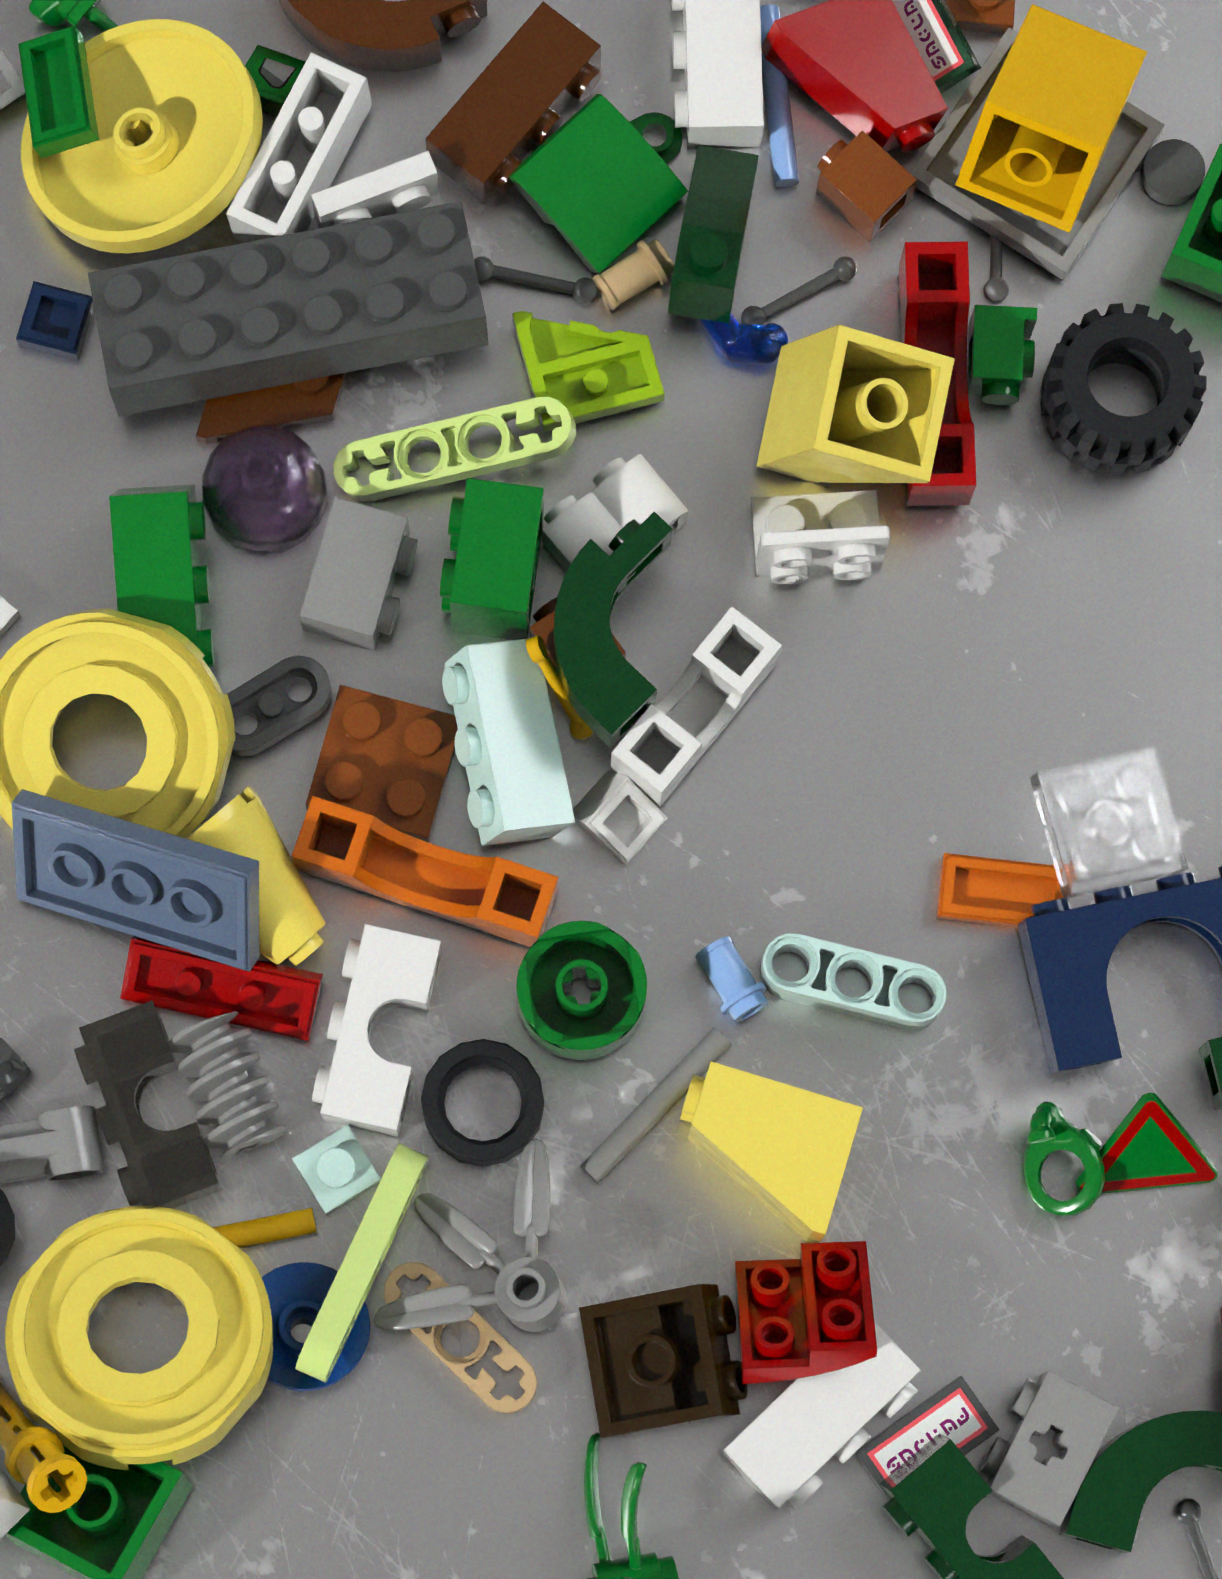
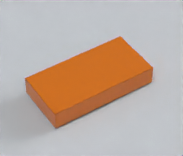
M944 853L942 856L936 919L1018 928L1019 922L1025 918L1033 917L1032 905L1068 898L1071 867Z

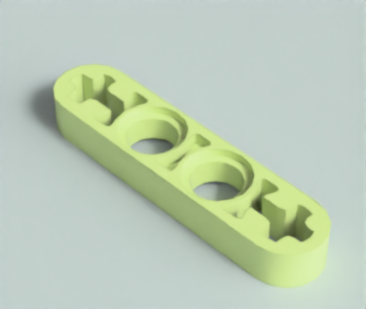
M536 397L354 441L345 445L338 452L333 463V475L337 484L350 497L362 502L380 500L555 458L564 454L572 446L576 436V423L572 414L559 400L551 397ZM543 413H548L555 422L562 421L561 427L552 430L553 440L544 443L539 435L535 433L519 436V440L524 448L515 451V437L507 424L509 420L516 419V426L521 431L539 426V415ZM482 426L497 428L502 436L499 450L489 458L479 459L472 456L469 451L471 434ZM424 440L436 442L441 450V458L438 465L427 473L412 471L408 464V455L411 448L416 443ZM394 448V461L402 475L400 479L394 480V473L389 468L370 473V484L362 486L355 477H349V472L358 469V459L363 456L373 465L392 462L387 454V450Z
M400 1143L396 1147L307 1336L296 1363V1370L325 1383L327 1382L417 1190L429 1156Z

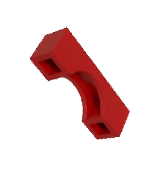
M968 241L905 242L899 263L901 343L955 358L930 482L906 483V506L969 505L976 488L975 429L970 415L967 383V330L970 306Z

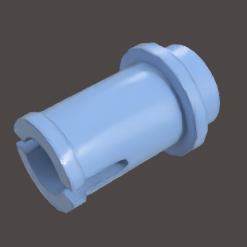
M726 936L704 947L695 955V958L701 963L723 1001L720 1007L723 1015L731 1014L735 1022H740L758 1013L768 1004L764 996L767 987L764 982L756 983L735 949L733 940L730 936Z

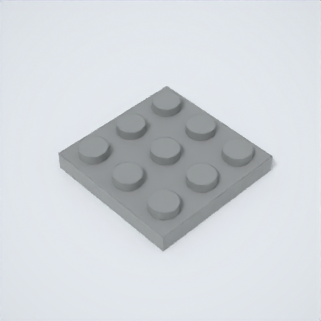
M1008 28L910 173L917 179L915 186L917 189L1064 280L1146 158L1150 149L1162 134L1165 124L1127 101L1070 233L956 186L955 183L986 99L1018 34L1013 29Z

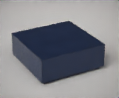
M33 281L16 337L18 345L79 361L94 311L92 296Z

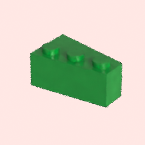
M195 484L117 490L109 496L118 611L170 625L200 649L205 655L202 659L208 667H214L212 629H202L201 604L210 603V582L208 566H199L198 540H205L206 528L203 502H196Z

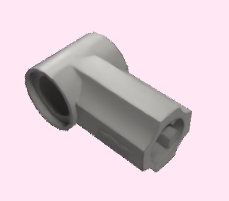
M73 1106L54 1109L38 1114L37 1120L0 1125V1184L46 1177L48 1181L70 1180L100 1174L104 1171L94 1106Z

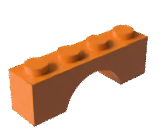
M312 796L291 855L298 871L531 947L544 934L559 890L558 876L497 856H475L443 848L405 834L385 824L373 815Z

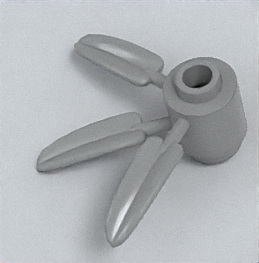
M532 1139L523 1148L517 1172L513 1228L518 1236L526 1237L525 1257L517 1258L505 1265L494 1255L498 1249L497 1241L468 1216L445 1200L430 1193L420 1194L416 1197L414 1201L415 1211L447 1247L470 1267L480 1269L486 1264L498 1274L495 1282V1291L471 1295V1290L466 1284H458L413 1294L379 1308L374 1316V1323L378 1328L382 1330H405L465 1321L473 1316L474 1307L498 1304L502 1312L515 1326L529 1332L547 1330L562 1318L568 1301L565 1285L554 1269L548 1263L538 1258V1237L545 1236L550 1229V1169L547 1147L542 1140ZM538 1283V1293L534 1298L530 1300L518 1299L521 1291L526 1286Z

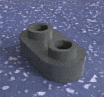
M291 656L229 692L227 695L232 708L234 725L242 716H252L258 721L257 728L249 735H241L235 731L232 754L238 756L259 754L322 715L330 703L332 692L329 676L324 667L310 657ZM296 683H305L311 687V695L305 701H293L288 696L291 686Z

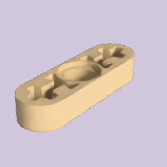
M408 1262L396 1267L389 1274L384 1285V1298L386 1304L401 1299L403 1294L398 1283L404 1277H407L412 1282H416L423 1276L430 1282L425 1291L450 1285L431 1267L419 1262ZM475 1310L473 1316L468 1321L472 1322L479 1330L480 1341L476 1350L465 1357L452 1356L443 1348L441 1335L447 1324L433 1326L429 1334L425 1333L421 1328L409 1329L493 1411L502 1414H513L522 1411L532 1402L537 1389V1378L533 1367ZM492 1342L503 1351L494 1356L492 1361L504 1372L508 1373L517 1367L524 1374L519 1381V1385L524 1393L517 1400L510 1395L502 1397L500 1401L494 1398L491 1392L494 1390L496 1383L483 1368L475 1380L465 1372L467 1368L476 1365L484 1358Z

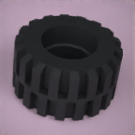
M1123 303L1109 304L1103 316L1100 315L1097 309L1084 314L1080 325L1078 326L1073 322L1064 332L1060 343L1056 344L1043 377L1041 390L1044 391L1040 405L1042 416H1050L1047 430L1051 438L1054 440L1062 436L1065 443L1061 451L1070 459L1077 452H1080L1087 457L1083 467L1095 472L1099 463L1109 464V475H1123L1126 467L1132 465L1136 474L1147 471L1156 459L1160 464L1172 456L1177 445H1182L1204 403L1201 401V398L1206 391L1207 376L1199 374L1204 365L1201 351L1190 353L1188 348L1193 337L1185 328L1177 334L1171 330L1170 327L1174 318L1162 312L1159 320L1148 317L1150 306L1136 304L1133 313H1124ZM1121 363L1130 365L1146 375L1152 383L1157 396V406L1150 412L1139 416L1114 414L1103 408L1095 400L1088 385V374L1105 364Z

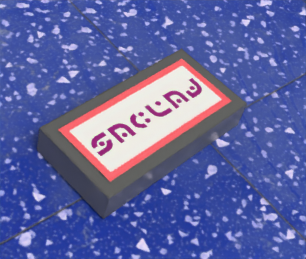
M959 1376L866 1442L854 1454L884 1497L889 1501L891 1498L879 1484L939 1433L950 1438L965 1456L1000 1429L964 1378Z

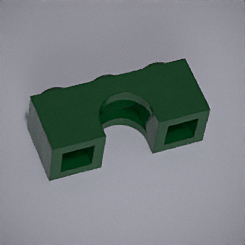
M939 1433L879 1484L891 1498L882 1506L883 1509L907 1537L917 1530L932 1549L924 1559L940 1579H1064L1036 1543L1022 1535L997 1554L978 1555L973 1552L966 1537L967 1518L971 1510L993 1490L950 1438Z

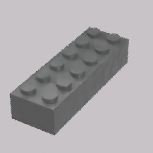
M462 201L88 273L109 391L118 417L489 345L486 314Z

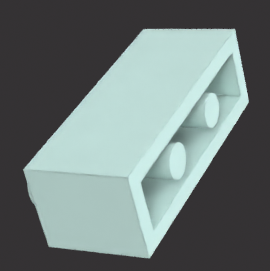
M526 639L466 645L444 663L445 669L442 677V686L447 702L453 705L458 728L455 735V751L459 763L466 767L470 787L467 799L468 815L472 825L478 828L481 846L552 838L575 823L545 675L538 663H534L531 660L526 647Z

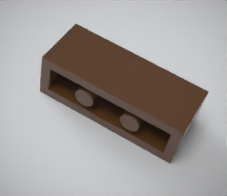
M543 1L425 138L426 151H429L434 165L484 204L496 190L502 194L507 192L514 185L509 175L517 169L534 145H542L562 126L564 118L561 114L574 99H577L579 102L584 101L598 85L603 75V72L599 70L601 68V45Z

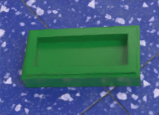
M74 25L19 43L18 47L34 150L41 158L99 140L84 36Z

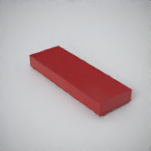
M133 936L130 941L120 999L208 1019L237 1011L239 1014L229 1022L230 1024L308 1041L313 1030L323 974L280 964L276 965L262 960H257L249 972Z

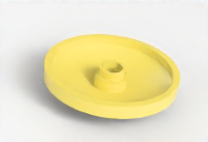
M149 19L123 24L85 42L99 140L41 158L33 148L29 116L27 115L21 141V164L24 179L33 200L63 234L75 242L98 251L129 254L160 249L183 240L210 223L230 204L259 152L263 115L259 92L249 71L232 48L212 32L188 22L171 19Z

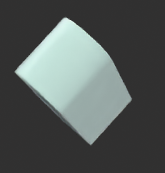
M787 933L776 937L768 944L760 964V978L771 995L783 1000L903 1030L918 1031L927 1028L937 1019L946 1002L947 989L943 978L935 970L925 965L801 934ZM794 952L805 960L807 975L801 980L787 982L776 975L772 966V960L778 954ZM847 967L857 968L867 976L870 983L869 991L858 998L848 997L837 988L835 975ZM908 983H918L924 986L930 992L932 1007L923 1013H912L906 1010L899 1001L898 989Z

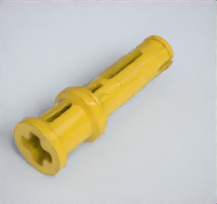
M0 1382V1446L5 1451L4 1462L6 1470L17 1482L27 1485L28 1497L39 1510L55 1513L70 1508L80 1499L86 1488L87 1475L85 1468L75 1457L64 1454L62 1441L51 1429L36 1426L23 1408L13 1399ZM49 1477H52L61 1488L60 1492H55L48 1483Z

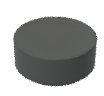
M1178 139L1164 140L1153 146L1146 155L1141 168V182L1145 191L1151 198L1166 205H1178L1189 201L1198 192L1205 176V163L1200 152L1190 143Z

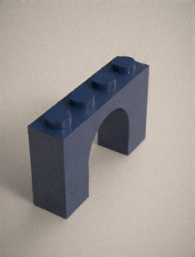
M1222 866L1218 867L1220 878L1196 883L1194 872L1156 880L1158 891L1133 896L1131 885L1093 893L1096 904L1071 909L1069 898H1062L1031 906L1033 917L1025 918L1019 922L1018 930L1050 1074L1112 1062L1122 1058L1108 996L1107 969L1116 945L1132 928L1153 922L1173 923L1188 928L1208 943L1216 954L1222 968Z

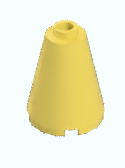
M249 785L186 839L259 861V953L276 965H279L288 958L296 967L324 943V940L317 932L326 923L259 795Z

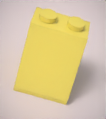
M836 325L781 346L756 467L810 482H930L955 358L843 325Z
M710 1061L706 1078L693 1074L683 1105L680 1120L692 1123L688 1140L804 1242H821L827 1232L863 1107Z

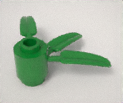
M600 1433L593 1434L588 1442L585 1458L584 1498L589 1534L595 1540L599 1563L592 1564L593 1577L587 1579H679L672 1556L657 1558L655 1552L641 1555L637 1531V1512L641 1485L647 1467L645 1463L638 1462L631 1466L623 1487L621 1532L623 1539L627 1542L628 1557L611 1560L599 1500L598 1462L601 1437Z

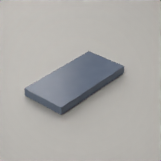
M24 789L11 802L17 900L242 970L251 971L259 959L258 860Z

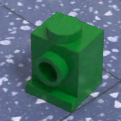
M974 305L968 327V395L982 396L983 402L993 405H1010L1019 401V390L1023 378H1032L1034 371L1035 342L1034 340H1024V338H1030L1037 321V308Z

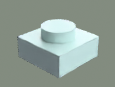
M348 1125L292 1158L326 1216L377 1186L381 1180Z

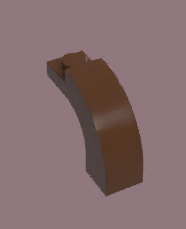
M278 0L287 18L296 30L317 49L348 65L385 72L414 70L441 62L440 36L447 34L449 37H457L466 34L476 28L481 19L487 16V0Z

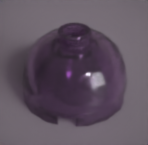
M274 425L247 426L226 436L210 453L201 480L204 509L215 531L232 546L245 551L248 548L254 551L267 550V553H282L304 542L320 524L327 500L326 475L315 451L294 432Z

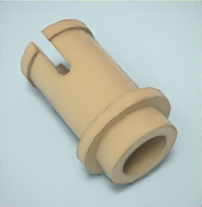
M657 239L648 244L643 240L637 243V251L600 275L597 274L592 278L601 296L612 311L659 281L661 285L668 283L667 275L673 272L674 264Z

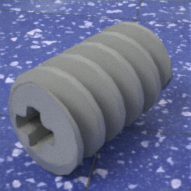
M237 1011L212 1017L182 1029L169 1041L172 1052L191 1053L177 1067L180 1075L183 1077H200L189 1086L186 1092L190 1101H209L198 1110L195 1117L199 1125H218L205 1137L204 1142L208 1149L227 1150L220 1158L253 1150L278 1139L288 1131L286 1125H266L264 1119L276 1110L279 1105L277 1100L257 1101L255 1095L267 1086L270 1081L268 1076H248L247 1070L258 1062L261 1056L259 1052H239L238 1046L249 1038L252 1032L250 1028L230 1027L229 1022L239 1014Z

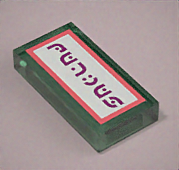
M892 0L940 94L981 69L946 0Z

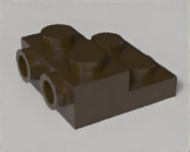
M696 1284L579 1308L601 1438L669 1426L686 1425L740 1414L738 1400H743L747 1397L748 1385L743 1384L741 1362L739 1360L731 1361L727 1335L733 1334L736 1330V1314L729 1296L719 1295L718 1284Z

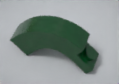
M655 512L642 524L635 519L628 522L610 542L608 547L613 551L610 556L590 539L571 563L562 581L556 602L554 653L560 681L571 705L580 718L610 748L635 725L651 704L654 705L656 703L657 689L623 657L614 642L610 628V617L620 596L671 545L673 529Z
M1199 1410L1166 1414L1141 1422L1111 1439L1097 1452L1061 1524L1059 1535L1120 1553L1131 1552L1143 1505L1152 1489L1164 1477L1184 1467H1203L1222 1472V1413Z

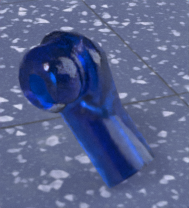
M732 312L729 324L699 319L723 356L733 363L757 365L772 363L779 357L781 346L789 343L786 331L776 323L766 325L739 324Z

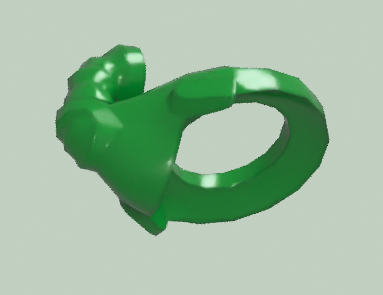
M1044 1101L1036 1108L1030 1121V1132L1027 1136L1029 1144L1026 1147L1024 1159L1026 1186L1032 1199L1043 1210L1061 1217L1076 1216L1090 1209L1101 1196L1105 1183L1104 1164L1099 1153L1102 1143L1088 1129L1076 1128L1064 1116L1061 1108H1058L1052 1102ZM1058 1150L1073 1152L1081 1159L1085 1168L1086 1179L1083 1189L1076 1197L1068 1201L1052 1198L1045 1191L1041 1182V1170L1044 1161L1050 1154Z

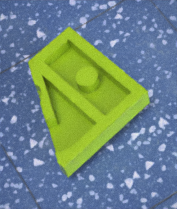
M518 311L512 313L513 325L534 398L551 397L559 400L572 414L576 424L664 401L665 393L648 335L622 330L604 332L591 324L570 320V324L567 325L533 318V313ZM548 413L539 415L543 432L562 426V421L555 422Z

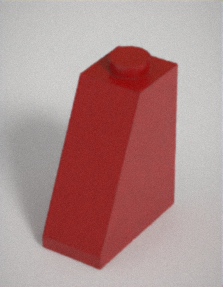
M829 0L775 20L761 45V51L765 59L854 135L857 136L863 130L886 152L898 147L901 148L902 152H910L927 144L934 138V130L948 110L892 0Z

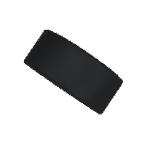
M480 1039L459 1043L439 1056L426 1075L421 1104L426 1128L438 1147L459 1162L483 1167L505 1163L523 1151L527 1143L540 1130L544 1111V1096L540 1077L526 1056L506 1043ZM479 1065L497 1067L510 1075L519 1088L522 1102L519 1118L510 1131L497 1139L486 1141L469 1139L456 1131L446 1116L444 1104L447 1088L455 1076L469 1067Z

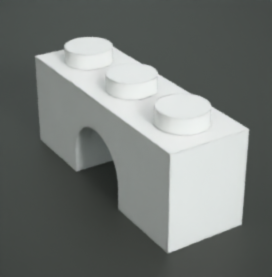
M731 606L692 654L688 667L669 693L658 705L654 706L651 704L612 751L610 768L615 772L628 776L651 801L661 807L777 665L782 645Z
M367 924L364 926L361 941L350 939L342 969L343 977L352 978L347 1002L335 1001L327 1033V1039L337 1041L332 1065L320 1064L312 1095V1102L322 1104L320 1114L324 1121L399 1137L413 1079L412 1067L389 1062L378 1056L370 1045V1034L377 1019L389 1010L409 1008L428 1013L442 955L441 941Z

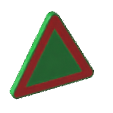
M1146 1093L1141 1096L1099 1150L1105 1172V1183L1102 1193L1208 1183L1214 1181L1218 1176L1213 1162L1155 1093ZM1085 1170L1075 1182L1078 1193L1083 1189L1085 1183Z

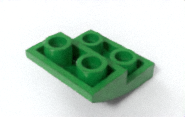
M596 94L509 175L510 180L544 223L554 225L591 272L598 274L688 192L686 187L652 146L602 94Z

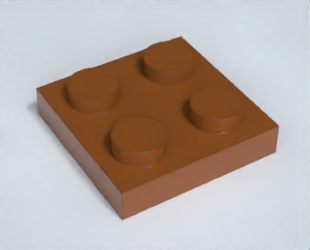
M340 685L305 804L306 809L308 810L312 796L373 815L385 824L405 834L429 842L455 753V735L458 730L455 715Z

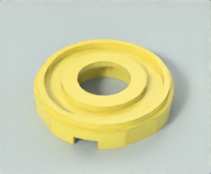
M109 608L73 612L54 619L22 637L0 659L1 817L13 829L11 802L24 789L155 830L187 838L204 822L220 800L235 742L234 718L227 693L223 695L214 674L202 659L205 655L186 636L170 625ZM88 694L111 695L127 703L141 718L147 735L146 757L138 774L126 784L109 790L88 788L72 780L58 764L52 747L53 727L61 710L74 699Z
M130 1206L98 1213L77 1222L65 1229L43 1252L38 1260L20 1278L12 1295L5 1326V1347L7 1362L15 1389L31 1420L40 1427L51 1429L60 1438L62 1444L80 1459L103 1467L129 1470L128 1464H151L171 1459L173 1465L183 1463L202 1455L220 1443L262 1394L273 1359V1321L264 1282L248 1254L198 1216L166 1207ZM133 1282L155 1283L173 1292L185 1306L189 1320L187 1339L177 1356L163 1367L142 1374L120 1372L104 1364L91 1349L87 1336L90 1316L100 1299L113 1289Z

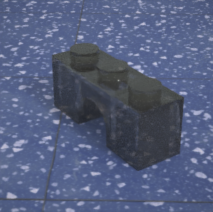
M153 1000L79 1027L85 1045L74 1048V1052L86 1084L89 1085L97 1081L99 1083L106 1105L95 1110L108 1145L120 1142L128 1166L118 1169L117 1172L129 1205L133 1206L141 1203L143 1209H153L155 1207L173 1209L224 1190L211 1153L204 1142L203 1131L197 1122L175 1130L162 1131L148 1126L142 1118L140 1104L147 1086L158 1077L178 1070L177 1059L170 1048L169 1037L160 1012Z

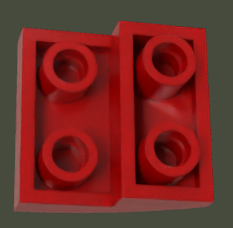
M866 1241L801 1243L800 1259L735 1261V1289L743 1384L768 1383L815 1376L840 1370L877 1357Z

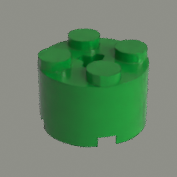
M571 921L557 925L547 930L537 939L524 956L518 969L516 988L519 1014L528 1033L547 1052L572 1060H591L608 1055L620 1048L634 1035L642 1019L647 994V977L642 959L637 950L627 940L600 923ZM585 978L586 985L589 988L599 989V991L591 994L590 1003L581 1005L578 1004L575 996H565L564 993L571 991L573 988V979Z

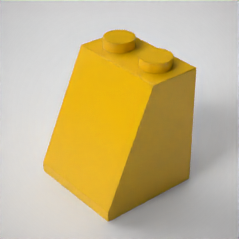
M1032 4L986 99L955 185L1070 233L1130 96L1147 51Z

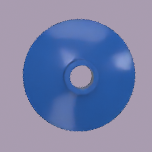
M298 1262L280 1266L262 1277L268 1294L273 1321V1359L267 1379L269 1382L294 1391L320 1390L343 1380L361 1361L370 1336V1317L366 1302H364L326 1383L295 1369L304 1343L296 1341L291 1335V1330L299 1324L313 1326L336 1277L337 1270L322 1264Z

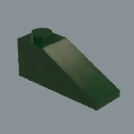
M698 145L673 269L668 314L729 324L759 155Z

